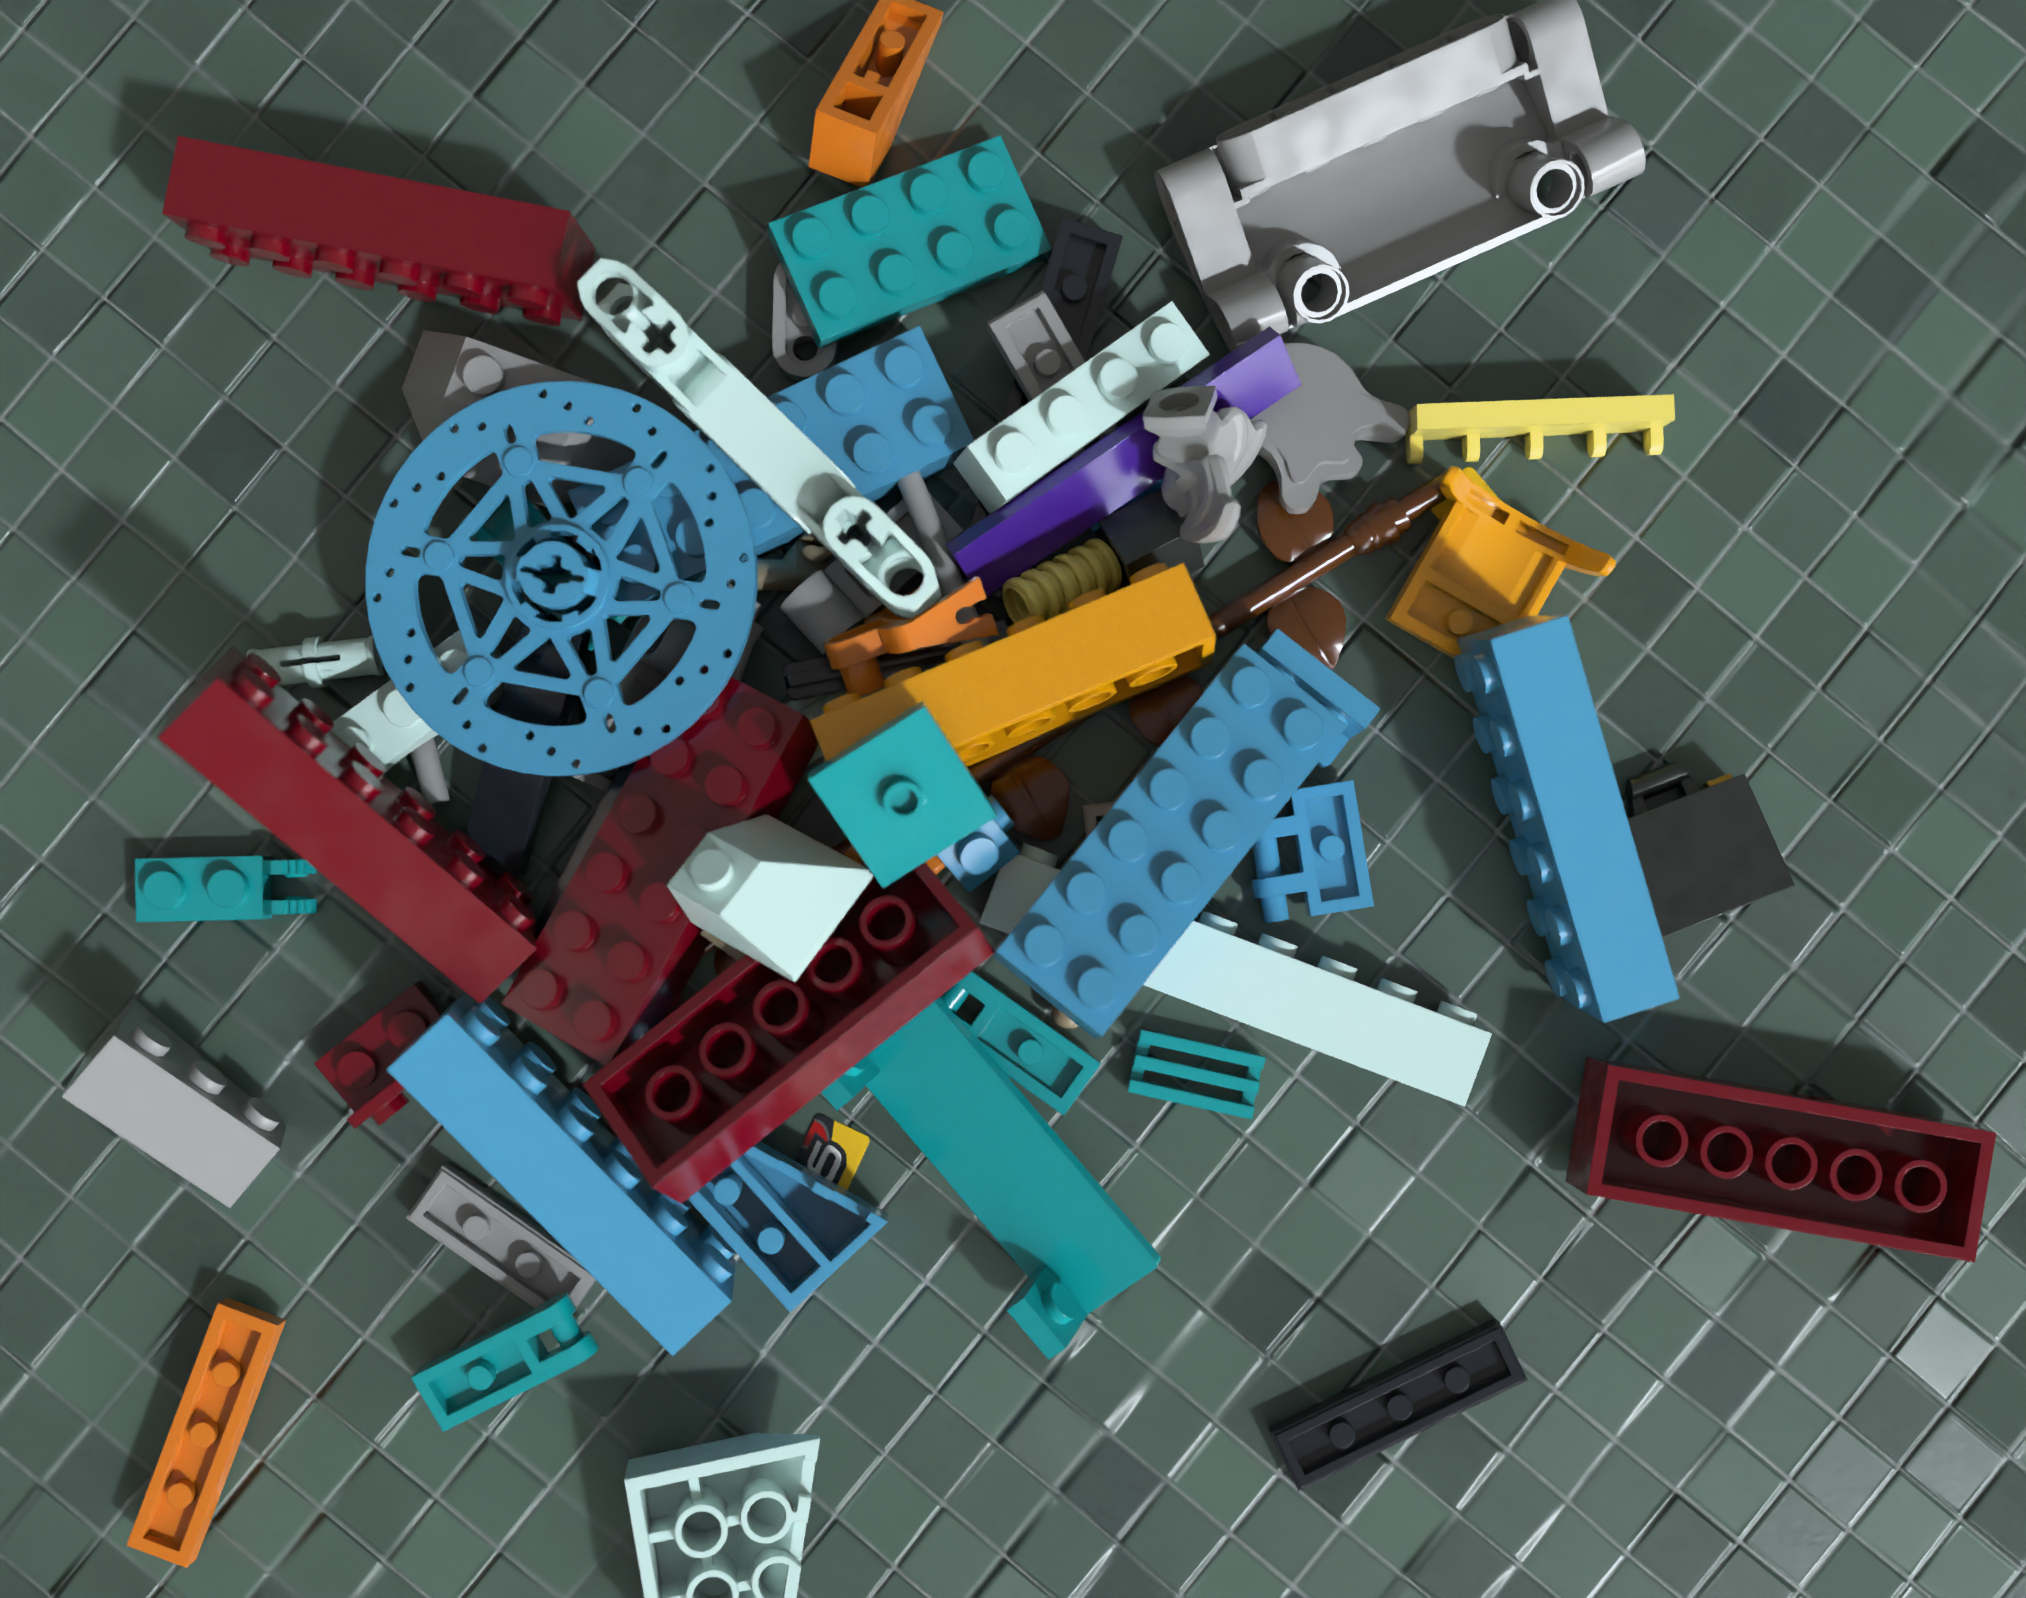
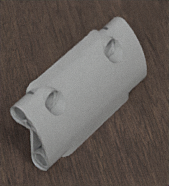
M1541 0L1507 16L1495 14L1464 24L1236 125L1216 137L1217 144L1155 171L1154 179L1169 224L1198 291L1222 338L1232 352L1269 326L1278 334L1287 332L1288 329L1298 327L1307 322L1320 324L1331 321L1340 315L1554 220L1565 217L1576 209L1582 199L1591 197L1642 174L1645 170L1646 159L1641 139L1631 123L1625 119L1608 115L1585 20L1577 0ZM1549 171L1551 174L1550 189L1539 200L1536 190L1538 182L1543 174ZM1320 274L1322 286L1319 294L1311 302L1303 304L1301 291L1304 283L1311 276Z

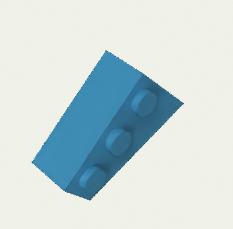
M760 1141L688 1198L789 1312L793 1311L888 1223V1213Z

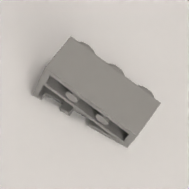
M135 998L84 1057L62 1095V1098L229 1208L232 1207L280 1150L286 1126L280 1122L279 1114L270 1105L258 1098L250 1097Z

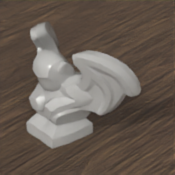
M1216 385L1179 387L1153 391L1149 404L1143 413L1145 429L1159 436L1158 441L1154 443V461L1167 467L1161 485L1163 498L1171 509L1178 512L1180 517L1187 515L1180 527V535L1185 541L1195 543L1222 541L1234 530L1239 519L1240 505L1237 500L1232 499L1230 486L1253 463L1261 449L1267 430L1265 421L1257 420L1251 422L1245 412L1237 407L1222 408L1217 413L1212 411L1217 400Z

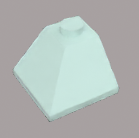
M766 814L708 832L668 883L667 887L691 923L796 982L871 881L873 874L870 869Z

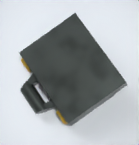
M1673 761L1627 780L1626 795L1630 818L1627 820L1662 938L1795 886L1745 773L1733 778L1731 773H1728L1702 784L1704 789L1701 790L1686 769L1678 762ZM1678 787L1682 798L1648 810L1645 799Z

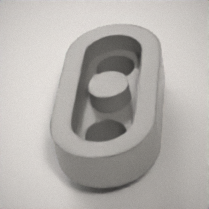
M779 263L773 280L772 350L776 362L783 373L789 378L801 382L835 365L838 356V341L818 348L817 354L811 360L803 361L795 356V351L799 344L812 342L817 345L783 267Z

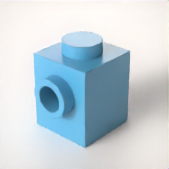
M992 794L987 798L994 807L997 817L937 854L969 893L1020 853L1007 833L1016 824Z

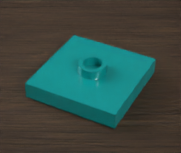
M923 700L808 772V781L882 888L997 817L994 807Z

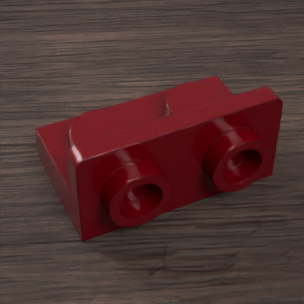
M421 981L413 984L314 1063L354 1111L346 1119L354 1129L370 1116L380 1126L410 1102L402 1092L405 1088L386 1069L423 1030L445 1011Z

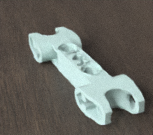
M600 258L577 282L580 299L584 307L601 325L612 342L659 388L673 398L672 402L807 534L815 536L889 611L903 619H909L942 599L935 569L926 554L874 503L864 498L855 489L856 487L850 479L721 354H716L686 325L680 314L637 273L621 262ZM607 278H623L630 283V285L618 283L596 305V289ZM632 301L627 310L614 315L619 305ZM661 342H664L672 350L669 354L657 349ZM854 529L862 534L869 532L872 540L865 548L855 539L850 541L847 537L849 533ZM904 569L917 570L924 576L923 584L918 591L908 596L896 595L890 591V582L896 573Z

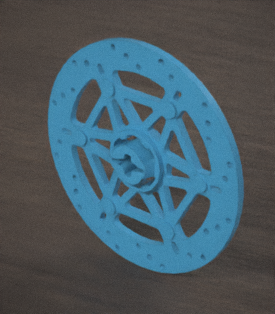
M575 381L534 383L495 393L459 411L431 432L399 469L384 495L369 540L365 569V596L374 642L388 675L411 709L433 731L471 756L505 769L544 776H579L625 766L654 753L690 728L710 708L725 688L740 661L749 638L758 590V562L748 513L737 487L711 449L687 425L650 401L621 389ZM547 392V396L542 398V394ZM572 404V408L567 410V406ZM637 406H641L639 412H635ZM590 419L594 421L592 425H588ZM486 424V428L481 431V427ZM455 427H458V431L454 433L453 430ZM509 427L513 428L516 441L513 444L510 443L507 435ZM656 429V434L650 435L651 431ZM552 433L593 435L631 448L635 451V459L622 474L541 461L536 440L541 435ZM667 453L666 459L655 469L653 467L654 463L662 454ZM490 454H496L503 472L497 482L449 538L430 536L428 528L431 520L453 485L479 461ZM714 465L715 469L713 472H708V468ZM445 474V478L440 480L441 475ZM554 479L601 486L605 487V492L574 518H570L552 486V481ZM532 482L551 514L550 521L534 527L530 525L525 486ZM669 484H674L681 492L699 528L706 561V577L701 582L680 579L654 505L655 498ZM421 485V489L417 492V487ZM716 494L715 500L710 501V496ZM506 497H510L515 539L512 541H473V536ZM628 499L629 504L610 538L604 540L592 530L593 523L621 500ZM398 501V505L394 508V503ZM640 520H644L660 566V570L657 573H652L619 560V554ZM713 520V525L707 527V522ZM560 536L578 537L576 542L582 545L587 552L599 558L602 570L599 571L597 565L587 555L560 542ZM407 548L420 549L421 554L419 557H410L405 555V551ZM744 555L748 556V560L746 562L741 561V558ZM505 556L503 574L500 580H495L463 567V561L466 557ZM394 570L393 576L390 577V571ZM568 570L572 575L584 581H569V584L559 583L557 587H554L550 582L539 576L553 577V574H564ZM423 575L442 578L468 653L467 659L454 673H449L442 664L425 629L418 595V581ZM626 577L660 590V598L657 601H617L620 579ZM734 580L736 583L733 588H729L730 581ZM466 584L497 594L503 598V603L481 638L479 637L463 590ZM521 587L533 602L563 614L562 622L544 621L546 615L535 605L525 601ZM381 595V601L378 602L377 598ZM705 600L719 602L720 607L717 610L702 608V603ZM650 616V622L620 658L613 662L607 627L608 617ZM517 617L530 628V633L499 659H496L494 651L513 618ZM680 619L694 622L696 630L692 641L673 671L642 700L628 706L620 689V682L672 620ZM415 630V635L411 637V631ZM588 630L592 631L597 664V673L592 676L589 675L571 643L572 636ZM551 639L567 666L570 677L568 679H560L518 671L517 666L544 642ZM728 650H731L732 656L726 658L725 653ZM412 656L411 663H408V658ZM707 666L708 672L703 674L702 668ZM683 677L684 682L682 685H679L678 679ZM502 682L580 696L586 712V720L582 724L571 726L530 724L496 712L488 706L487 699ZM413 684L414 689L410 692L409 687ZM467 688L468 694L460 702V704L457 705V697L461 694V692L464 689ZM608 714L612 715L616 725V731L611 733L606 721ZM470 721L471 727L467 729L466 724ZM667 725H669L671 729L669 733H665L664 728ZM639 727L642 728L641 735L636 734V730ZM530 732H534L532 740L529 739ZM485 744L486 751L483 753L482 746ZM554 747L555 754L551 755L550 750ZM579 759L581 764L580 767L576 768L575 762Z

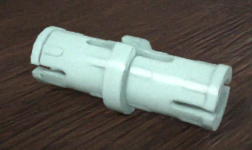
M373 635L367 638L325 642L320 636L309 637L303 640L302 645L261 650L249 649L246 653V656L250 652L255 653L268 662L282 679L278 685L308 682L312 688L326 687L332 679L365 675L379 676L384 675L386 670L376 648ZM331 659H340V660H338V661L322 662V663H306V664H302V665L293 666V665L296 664V663L313 662V661L320 662V661H329V660H331Z

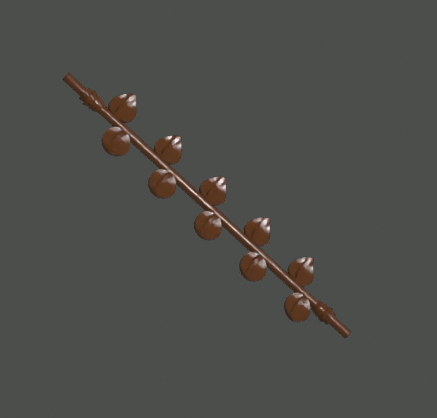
M1447 470L1398 500L1390 497L1381 503L1374 501L1367 507L1364 513L1357 515L1345 527L1343 534L1332 541L1330 539L1334 527L1331 505L1325 496L1318 492L1313 506L1306 513L1290 514L1282 508L1279 502V482L1272 481L1268 483L1260 492L1257 502L1256 524L1259 536L1265 548L1274 558L1291 566L1209 615L1208 619L1216 635L1215 641L1269 609L1266 619L1269 635L1278 628L1330 670L1333 669L1338 662L1345 637L1346 617L1344 609L1340 602L1330 593L1320 588L1305 586L1355 555L1371 554L1376 550L1382 549L1384 545H1392L1399 542L1400 535L1411 529L1410 522L1447 500L1440 489V483ZM1122 580L1120 589L1127 587L1124 580ZM1185 675L1130 698L1129 713L1140 734L1151 744L1160 748L1204 691L1195 680ZM1101 711L967 767L979 786L994 778L991 794L1016 824L1012 828L1032 838L1053 840L1061 836L1069 804L1070 790L1067 778L1063 771L1054 763L1045 758L1030 755ZM846 838L831 847V849L847 857L844 852L852 843ZM710 941L702 956L717 948V946ZM719 947L714 956V969L717 977L737 962V960Z

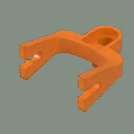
M975 576L914 617L903 619L885 607L881 611L865 618V624L839 633L824 641L823 646L831 668L840 670L846 686V693H859L860 696H863L885 686L884 681L886 679L882 675L877 656L882 654H899L920 647L999 635L994 618L990 613L978 617H970L968 621L958 623L956 620V612L959 609L971 607L973 604L986 599L980 577ZM922 584L915 587L903 596L912 595L913 593L919 590Z

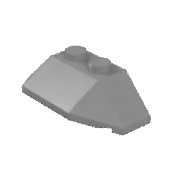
M423 330L402 391L423 441L451 416L495 393L522 385L541 382H592L467 336ZM547 392L542 394V398L547 396ZM569 404L566 409L570 410L572 404ZM641 406L635 408V412L641 410ZM593 419L588 421V425H592ZM486 424L481 427V431L486 428ZM455 427L454 433L458 431V427ZM509 427L507 435L510 443L513 444L516 441L513 428ZM653 429L650 435L656 434V429ZM552 433L541 435L536 440L541 461L610 472L635 459V451L631 448L593 435ZM490 454L462 477L492 487L503 473L497 455ZM554 479L552 481V486L564 507L572 504L567 491L584 484L561 479ZM533 482L525 486L526 495L534 503L546 507Z

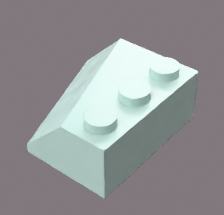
M752 1433L629 1459L624 1482L644 1598H797L806 1524L809 1517L811 1490L820 1435Z

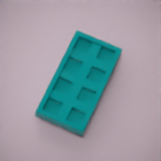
M1001 135L768 223L767 234L818 348L1046 260L1052 252L1049 241Z

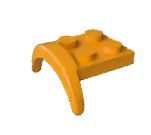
M1450 466L1440 483L1441 492L1450 504L1390 608L1385 620L1454 659L1455 655L1461 654L1457 641L1458 638L1526 616L1538 615L1564 567L1580 573L1603 577L1612 572L1616 561L1608 553L1572 540L1515 510L1474 483L1462 472L1461 468Z

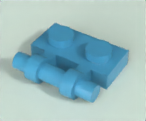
M1354 780L1297 789L1289 799L1291 816L1274 818L1252 846L1257 879L1251 880L1254 899L1261 898L1264 923L1288 920L1289 912L1286 894L1304 892L1307 916L1373 907L1374 902ZM1294 835L1300 872L1282 874L1276 838Z

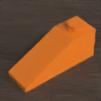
M879 0L816 109L808 167L860 188L872 183L897 133L941 25L943 11L915 0Z

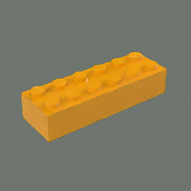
M1158 563L1138 571L1130 577V586L1106 595L1104 589H1097L1078 596L1068 604L1070 611L1046 621L1043 615L1025 618L1006 630L1008 637L984 647L981 641L961 645L945 655L947 663L922 673L920 667H912L897 672L884 681L885 689L861 698L859 693L840 696L825 704L822 708L824 714L810 720V723L827 761L923 700L968 767L1213 664L1216 635L1184 563L1170 569L1167 568L1165 563Z

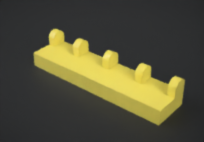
M1674 394L1416 404L1408 412L1410 424L1405 433L1407 464L1422 463L1424 454L1423 440L1462 439L1463 461L1478 462L1480 457V438L1524 437L1526 459H1541L1543 455V436L1587 434V452L1589 457H1604L1607 448L1606 434L1643 432V448L1646 455H1660L1664 444L1663 427L1675 420Z

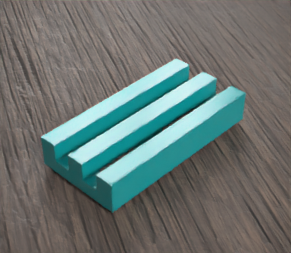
M1140 1028L1127 1092L1252 1120L1255 1109L1253 1106L1255 1096L1258 1095L1260 1086V1073L1264 1068L1266 1057L1261 1054ZM1154 1045L1247 1066L1246 1075L1244 1078L1148 1056L1149 1047ZM1144 1070L1242 1091L1240 1101L1142 1080Z

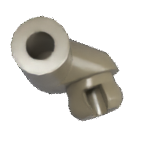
M805 532L782 559H757V591H794L811 575L819 570L824 571L832 564L835 556L815 536Z

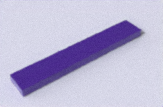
M1269 326L1180 387L1216 385L1217 400L1212 411L1217 413L1222 408L1237 407L1244 411L1249 419H1252L1302 384L1280 334ZM1144 411L945 544L966 579L969 581L975 576L980 577L986 597L1001 588L1008 579L1017 577L1163 479L1167 467L1154 461L1153 455L1154 443L1158 441L1159 436L1145 429L1143 421Z

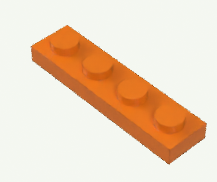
M225 1298L217 1303L126 1546L185 1568L197 1559L286 1319L230 1298Z

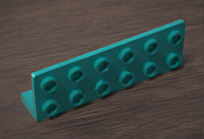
M940 997L821 1092L835 1110L838 1111L866 1086L1014 1259L1029 1279L1006 1311L1048 1360L1067 1348L1089 1313L1156 1269L1160 1263L1161 1256Z

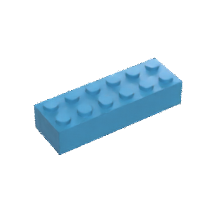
M920 325L767 397L855 485V489L874 504L900 493L897 482L909 474L920 471L925 481L955 467L954 461L968 445L974 442V438ZM700 429L694 431L723 464L738 489L753 531L757 559L786 547L803 536L805 531ZM667 453L662 454L654 463L653 467L655 469L663 463ZM633 461L609 473L622 474ZM714 465L708 468V472H713L715 469ZM582 484L567 491L577 514L605 492V487ZM669 484L655 498L654 505L680 579L701 582L706 577V561L699 528L681 492L674 484ZM716 494L710 496V501L715 500ZM628 499L621 500L593 523L592 530L604 540H608L629 504ZM640 520L619 554V560L652 573H657L660 570V566L644 520ZM713 520L707 522V527L713 525ZM744 555L742 556L741 561L746 562L748 560V556ZM623 577L619 582L617 598L618 601H657L660 598V590Z
M1530 615L1458 638L1457 641L1461 654L1455 655L1454 658L1456 672L1463 689L1466 692L1472 691L1479 716L1473 717L1474 733L1483 753H1491L1498 776L1491 779L1492 793L1499 811L1503 815L1509 814L1516 838L1509 840V849L1518 873L1521 876L1527 875L1534 899L1527 901V910L1534 930L1538 936H1545L1552 959L1545 961V970L1553 992L1557 997L1563 996L1564 1000L1573 1004L1577 1009L1583 1010L1603 1023L1680 999L1568 615Z
M1243 643L997 949L993 957L1094 1039L1102 1037L1344 731L1347 724Z
M465 992L423 1030L386 1070L673 1356L732 1302L736 1260L732 1256L735 1254V1251L711 1224L704 1228L688 1212L691 1208L688 1199L681 1204L652 1188L618 1136L615 1138L598 1121L602 1114L592 1099L578 1088H574L570 1092L552 1074L556 1070V1066L551 1058L531 1041L524 1045L507 1028L510 1024V1019L493 999L487 997L479 1004Z

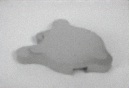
M1284 343L1302 385L1250 419V421L1263 420L1266 422V436L1258 455L1270 464L1279 482V502L1282 508L1290 514L1298 515L1306 513L1313 506L1321 483L1329 480L1351 479L1358 474L1363 460L1355 448L1354 442L1358 440L1386 443L1397 442L1405 435L1410 424V416L1408 411L1402 406L1380 400L1369 394L1363 388L1353 370L1335 353L1323 347L1307 343Z

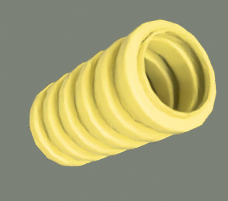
M1098 538L1089 539L1082 546L1071 548L1067 554H1059L1052 561L1039 564L1036 569L1024 571L1020 577L1008 579L1003 585L1002 592L1005 609L1014 623L1035 615H1043L1045 621L1070 611L1068 604L1082 594L1097 589H1104L1105 593L1117 590L1122 581L1121 566L1116 554L1107 543Z

